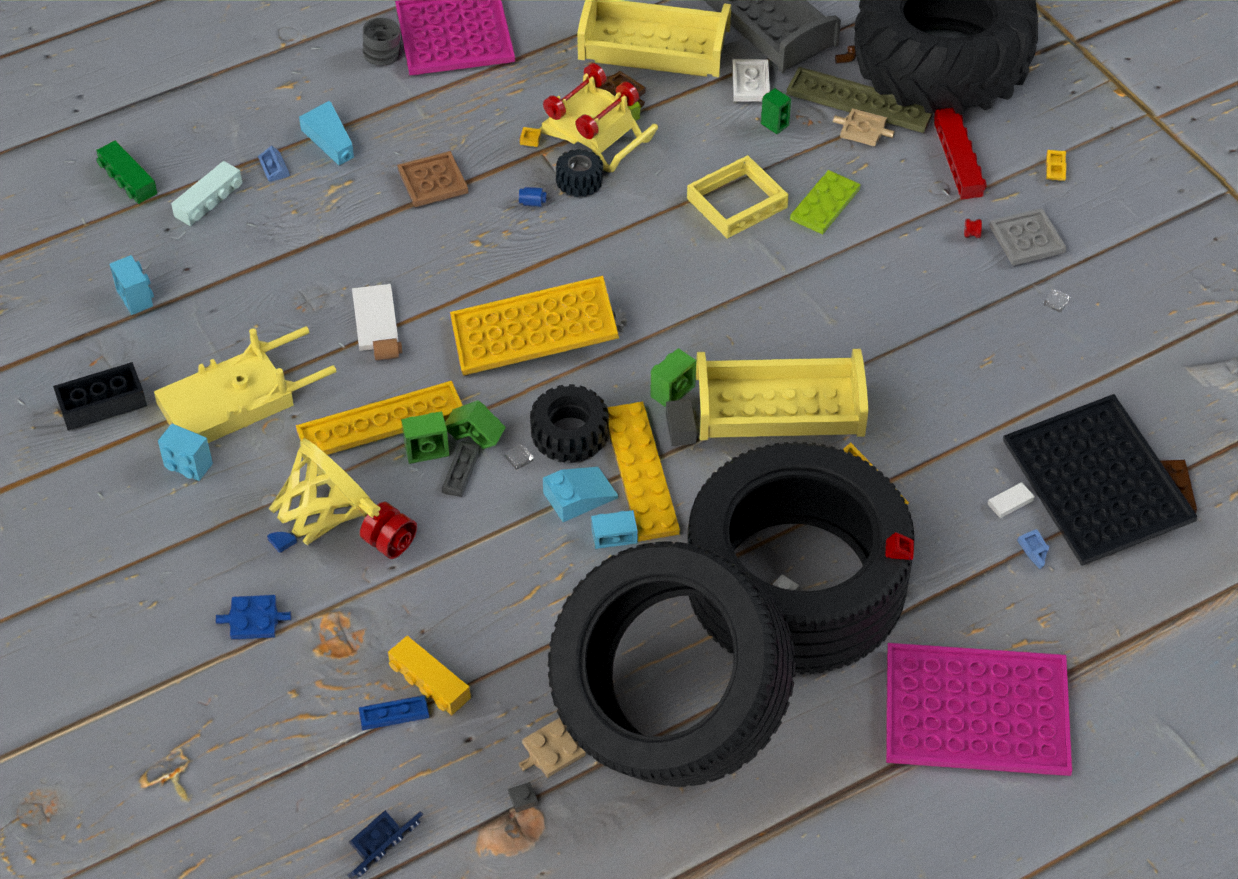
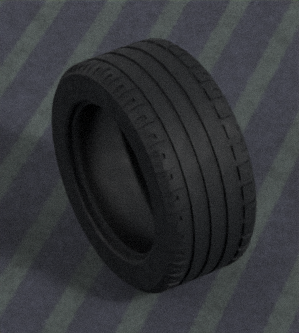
M663 541L656 542L655 544L637 545L636 548L630 547L620 551L618 555H612L602 561L599 567L595 566L592 571L586 574V578L580 580L579 584L574 587L572 595L567 597L565 604L562 606L561 614L559 613L557 616V621L554 624L555 630L551 634V641L549 643L551 647L550 652H548L547 665L550 667L548 672L549 687L552 688L551 696L554 706L558 708L557 713L563 725L567 726L566 730L574 741H578V745L588 755H592L593 759L602 765L608 766L619 773L654 784L670 785L672 787L706 784L707 781L713 782L724 778L725 774L728 773L730 775L742 768L744 763L748 764L758 755L757 752L760 749L763 750L771 741L770 737L772 734H776L782 723L783 715H786L790 704L788 702L789 697H792L794 687L795 661H793V657H795L793 641H790L792 636L787 622H784L785 617L780 607L775 604V600L756 579L715 552H711L709 549L697 545L692 546L689 543ZM679 596H697L710 599L723 614L732 636L734 649L733 668L726 691L710 714L691 728L667 736H645L626 718L618 704L614 691L613 664L620 640L631 623L642 612L658 602Z

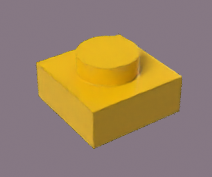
M523 127L519 139L520 145L538 147L541 129Z

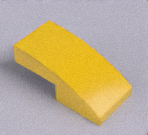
M1047 150L1046 179L1066 180V151Z

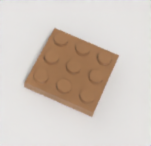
M451 151L397 165L398 172L414 207L468 193L466 182Z

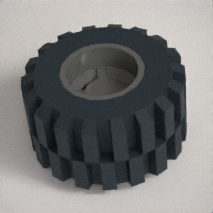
M572 149L559 156L556 163V183L563 193L566 192L567 195H574V197H586V195H593L594 192L601 188L603 162L598 155H595L594 152H588L586 149Z

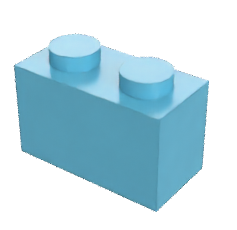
M633 510L591 516V529L595 549L637 543L638 531Z

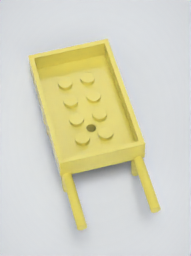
M305 326L268 343L259 341L256 329L252 328L249 330L251 343L244 353L219 364H216L215 360L211 359L208 367L200 364L198 366V373L154 391L157 405L169 425L175 424L207 438L208 443L294 406L291 392L337 371L335 366L332 365L295 382L285 380L283 369H275L265 352L309 334L308 327Z

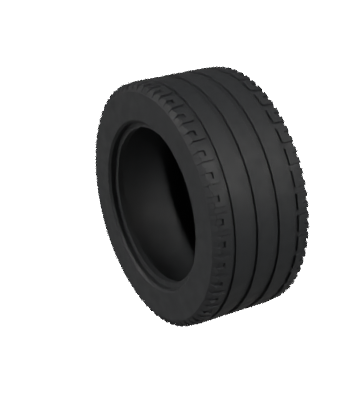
M784 442L783 444L774 443L772 446L768 444L763 448L757 447L756 450L751 449L747 453H741L739 457H733L730 462L724 463L723 467L720 466L717 472L712 473L711 478H708L706 484L702 485L701 491L698 492L692 505L687 543L717 553L756 579L774 598L775 604L780 607L785 617L784 622L788 624L792 636L790 641H793L795 657H793V661H795V673H800V675L808 672L810 674H814V672L824 673L825 670L833 671L834 668L840 669L843 665L849 666L853 661L857 662L861 657H866L868 653L874 651L875 647L878 648L881 642H884L895 628L906 600L913 559L887 558L885 556L886 540L897 532L915 542L913 520L911 519V513L908 511V505L905 504V499L901 497L900 491L895 489L896 486L890 483L888 477L883 476V472L877 471L874 465L870 466L868 461H862L861 457H855L852 453H846L842 449L837 450L833 446L826 447L824 444H807V442ZM782 524H803L824 529L841 538L854 550L863 567L851 578L836 586L816 591H795L780 588L759 579L747 570L734 551L749 536L765 528ZM689 596L694 614L697 615L699 623L702 624L703 629H707V634L712 636L716 643L719 642L722 648H726L727 652L734 654L732 636L728 624L718 607L710 599Z

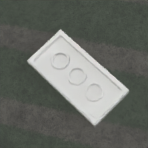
M391 284L352 288L359 351L374 349L373 341L397 338V342H399Z

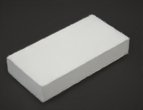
M1021 482L989 499L987 504L999 518H1002L1034 501L1035 496Z

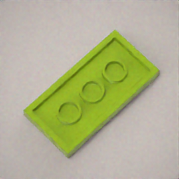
M828 170L790 214V220L823 235L859 192L861 184Z

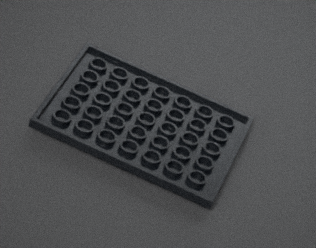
M1115 394L1003 436V442L1081 566L1197 521L1198 516Z

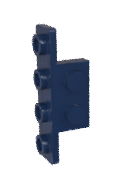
M384 810L353 837L349 843L362 857L363 861L347 874L349 879L355 875L358 878L361 877L369 869L367 864L372 860L375 862L379 861L386 854L384 850L390 844L394 847L404 838L401 835L404 831L408 829L411 832L421 823L419 818L423 813L419 811L403 826L399 827L387 811Z

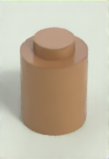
M397 338L373 341L375 361L399 358V354H402L401 342H397Z

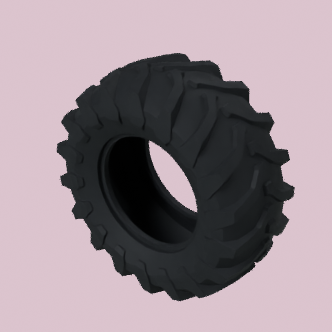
M860 0L859 2L860 13L857 14L855 20L854 41L860 73L864 79L872 81L874 90L880 95L893 94L898 105L904 107L913 104L921 105L924 107L925 113L933 114L941 108H953L956 114H964L967 107L979 106L983 110L991 108V100L997 97L1009 100L1013 96L1014 85H1023L1028 76V67L1035 56L1038 41L1036 0ZM948 29L970 36L959 38L940 37L925 33L922 30Z

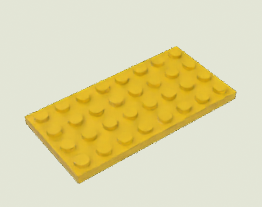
M603 276L450 312L463 376L619 339Z

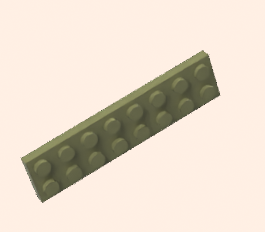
M798 67L786 92L787 95L846 112H851L853 108L887 117L886 123L921 133L925 132L933 113H925L924 107L921 105L913 104L906 107L898 105L893 94L880 95L874 90V87L803 67Z

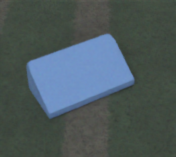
M270 146L258 156L269 182L290 176L281 153L273 146Z

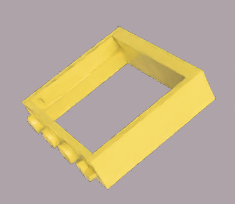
M748 155L687 185V199L727 239L788 208L789 194ZM746 174L769 198L725 219L703 195Z

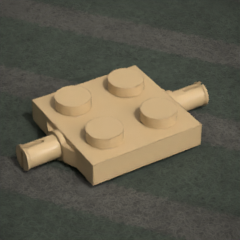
M852 108L850 114L845 118L836 115L833 118V123L843 125L840 137L876 146L881 136L894 137L895 131L885 129L887 117Z
M558 718L522 739V744L529 752V757L519 762V766L522 768V771H525L535 765L549 778L584 757L586 752L578 745V741L573 740L566 730L567 726L563 725L561 719Z

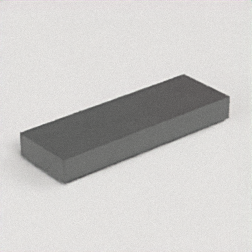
M460 442L442 486V493L458 497L463 496L479 456L480 445Z

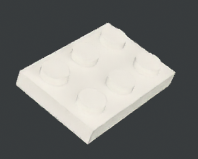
M732 59L734 101L762 102L763 96L770 92L768 59Z

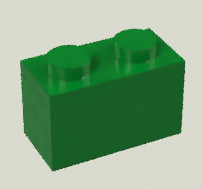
M776 88L766 93L762 98L761 124L775 134H779L787 128L790 122L791 98Z

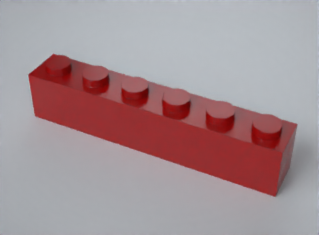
M953 108L936 110L934 125L961 200L983 197L984 190L987 188L986 180L982 178V169L977 164V155L972 151V141L968 140V131L963 126L962 115L956 114Z

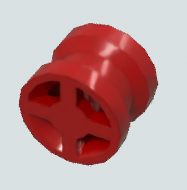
M965 219L964 237L975 236L976 238H981L982 220L971 221L970 219Z

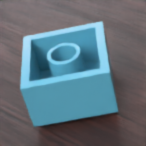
M132 255L110 263L116 291L130 314L133 315L153 307L151 298H154L151 288L148 287L151 284L150 279L146 273H142L143 269L139 261L135 262Z
M171 424L158 440L164 467L170 471H176L189 479L193 478L200 481L213 464L208 440L204 436Z

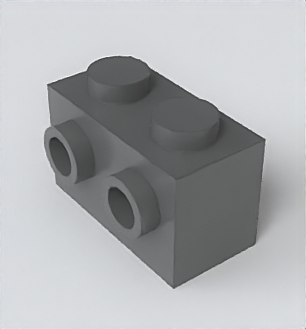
M690 399L666 402V420L671 446L696 444V435H700L699 423H695L694 420L697 418L696 408L692 407Z

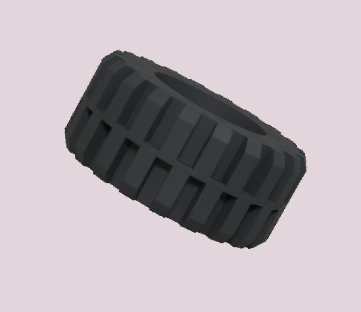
M569 384V386L565 387L559 385L556 389H548L546 394L542 393L537 398L538 401L536 400L533 403L532 410L530 411L531 438H533L535 447L543 455L547 454V457L552 460L558 459V462L565 463V461H570V463H576V460L584 461L588 459V456L593 457L598 453V450L600 451L604 447L609 431L608 408L601 396H597V393L590 389L588 391L586 387L581 385L580 387H575V384ZM564 418H576L585 422L583 426L575 429H562L554 425L555 422Z

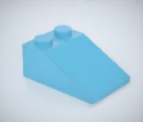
M599 467L564 469L543 477V493L562 522L618 498V494Z

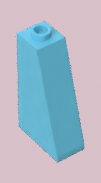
M330 101L299 116L301 131L338 165L354 158L352 142Z

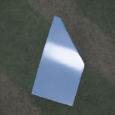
M1035 529L1019 536L1017 541L1024 552L1039 569L1043 568L1049 545H1046L1039 531Z

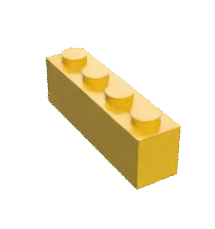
M409 636L403 638L388 651L390 667L395 672L399 671L402 673L409 684H415L426 698L430 697L433 699L440 710H446L449 714L453 715L471 699L470 687Z

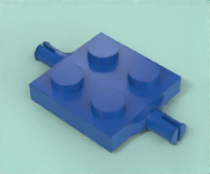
M276 595L232 597L229 614L216 615L215 620L216 624L229 623L231 640L275 638L278 621H291V611L278 612L276 608Z

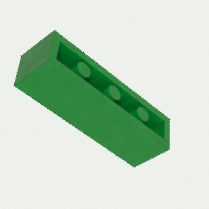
M116 140L96 150L98 156L96 161L100 168H104L108 176L116 180L117 185L126 191L130 199H134L140 204L158 194L155 180Z

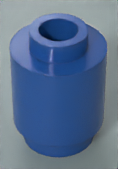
M520 188L519 204L542 207V204L546 203L547 193L543 192V188Z

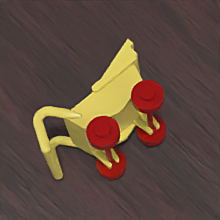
M591 63L584 68L583 82L562 99L560 96L551 95L543 101V108L549 118L542 123L539 129H541L542 134L568 140L573 144L578 141L592 149V152L602 160L603 170L612 173L616 170L620 161L642 142L648 143L651 141L658 129V125L652 124L642 133L632 117L631 110L627 107L634 105L639 100L636 88L629 82H622L616 88V96L598 88L606 82V74L599 65ZM632 129L636 139L616 154L610 165L607 164L601 153Z

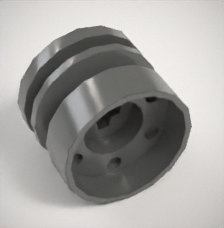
M374 18L367 21L363 26L364 58L375 65L394 63L400 55L399 25L387 18Z

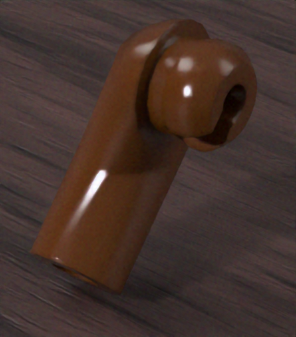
M849 45L847 47L848 52L845 54L835 55V63L851 62L856 57L855 45Z

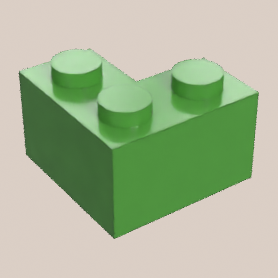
M479 400L453 409L445 422L447 432L455 440L470 436L482 449L495 446L506 428Z

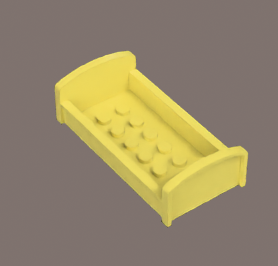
M585 0L577 32L578 60L592 59L595 60V63L705 77H707V74H711L713 77H719L723 43L726 32H730L731 4L724 3L721 12L623 0Z
M852 349L851 358L706 361L705 352H697L696 380H699L701 411L700 440H708V438L848 434L865 437L868 419V396L861 349Z

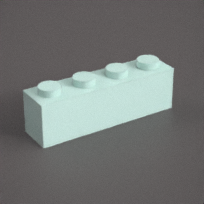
M225 161L221 162L171 203L174 217L192 226L243 184L240 170Z

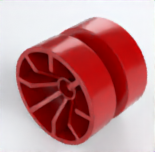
M381 502L377 504L380 507L378 511L379 516L376 517L374 515L370 517L367 514L360 528V537L372 547H376L379 552L389 559H395L407 550L414 540L417 532V523L407 515L400 513L390 503Z

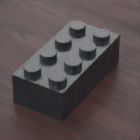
M133 362L53 386L68 431L147 406L144 391Z

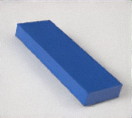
M425 695L359 707L362 731L429 718Z

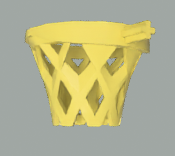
M304 438L300 442V448L297 452L291 474L269 509L272 513L279 510L277 518L283 524L296 519L292 533L298 538L306 535L303 542L309 545L345 521L360 516L365 518L367 514L370 517L374 515L376 517L379 516L378 511L380 507L327 454ZM307 463L305 480L300 482V469ZM327 484L330 487L328 497H317V487ZM301 495L299 507L289 511L292 499ZM352 507L346 514H333L337 508ZM320 513L317 522L304 526L307 516Z

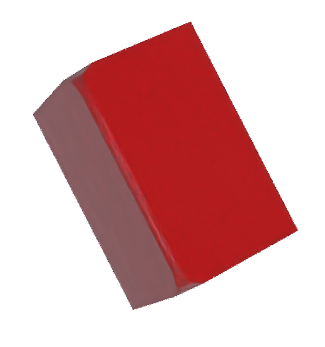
M895 532L886 540L885 556L892 559H914V540Z

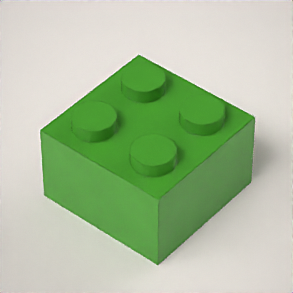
M679 348L673 353H669L661 363L656 364L651 370L650 397L666 407L667 401H677L683 398L695 387L696 360Z
M442 411L401 419L404 446L409 464L449 456L447 428Z

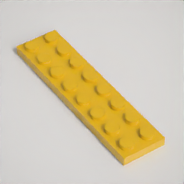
M451 380L295 426L300 442L305 438L329 455L403 433L401 419L442 411L445 421L453 409L463 405Z
M643 401L607 407L609 414L608 432L629 509L634 512L638 542L680 535L679 524Z

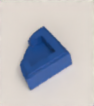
M274 532L267 535L268 541L279 553L297 543V538L287 532Z

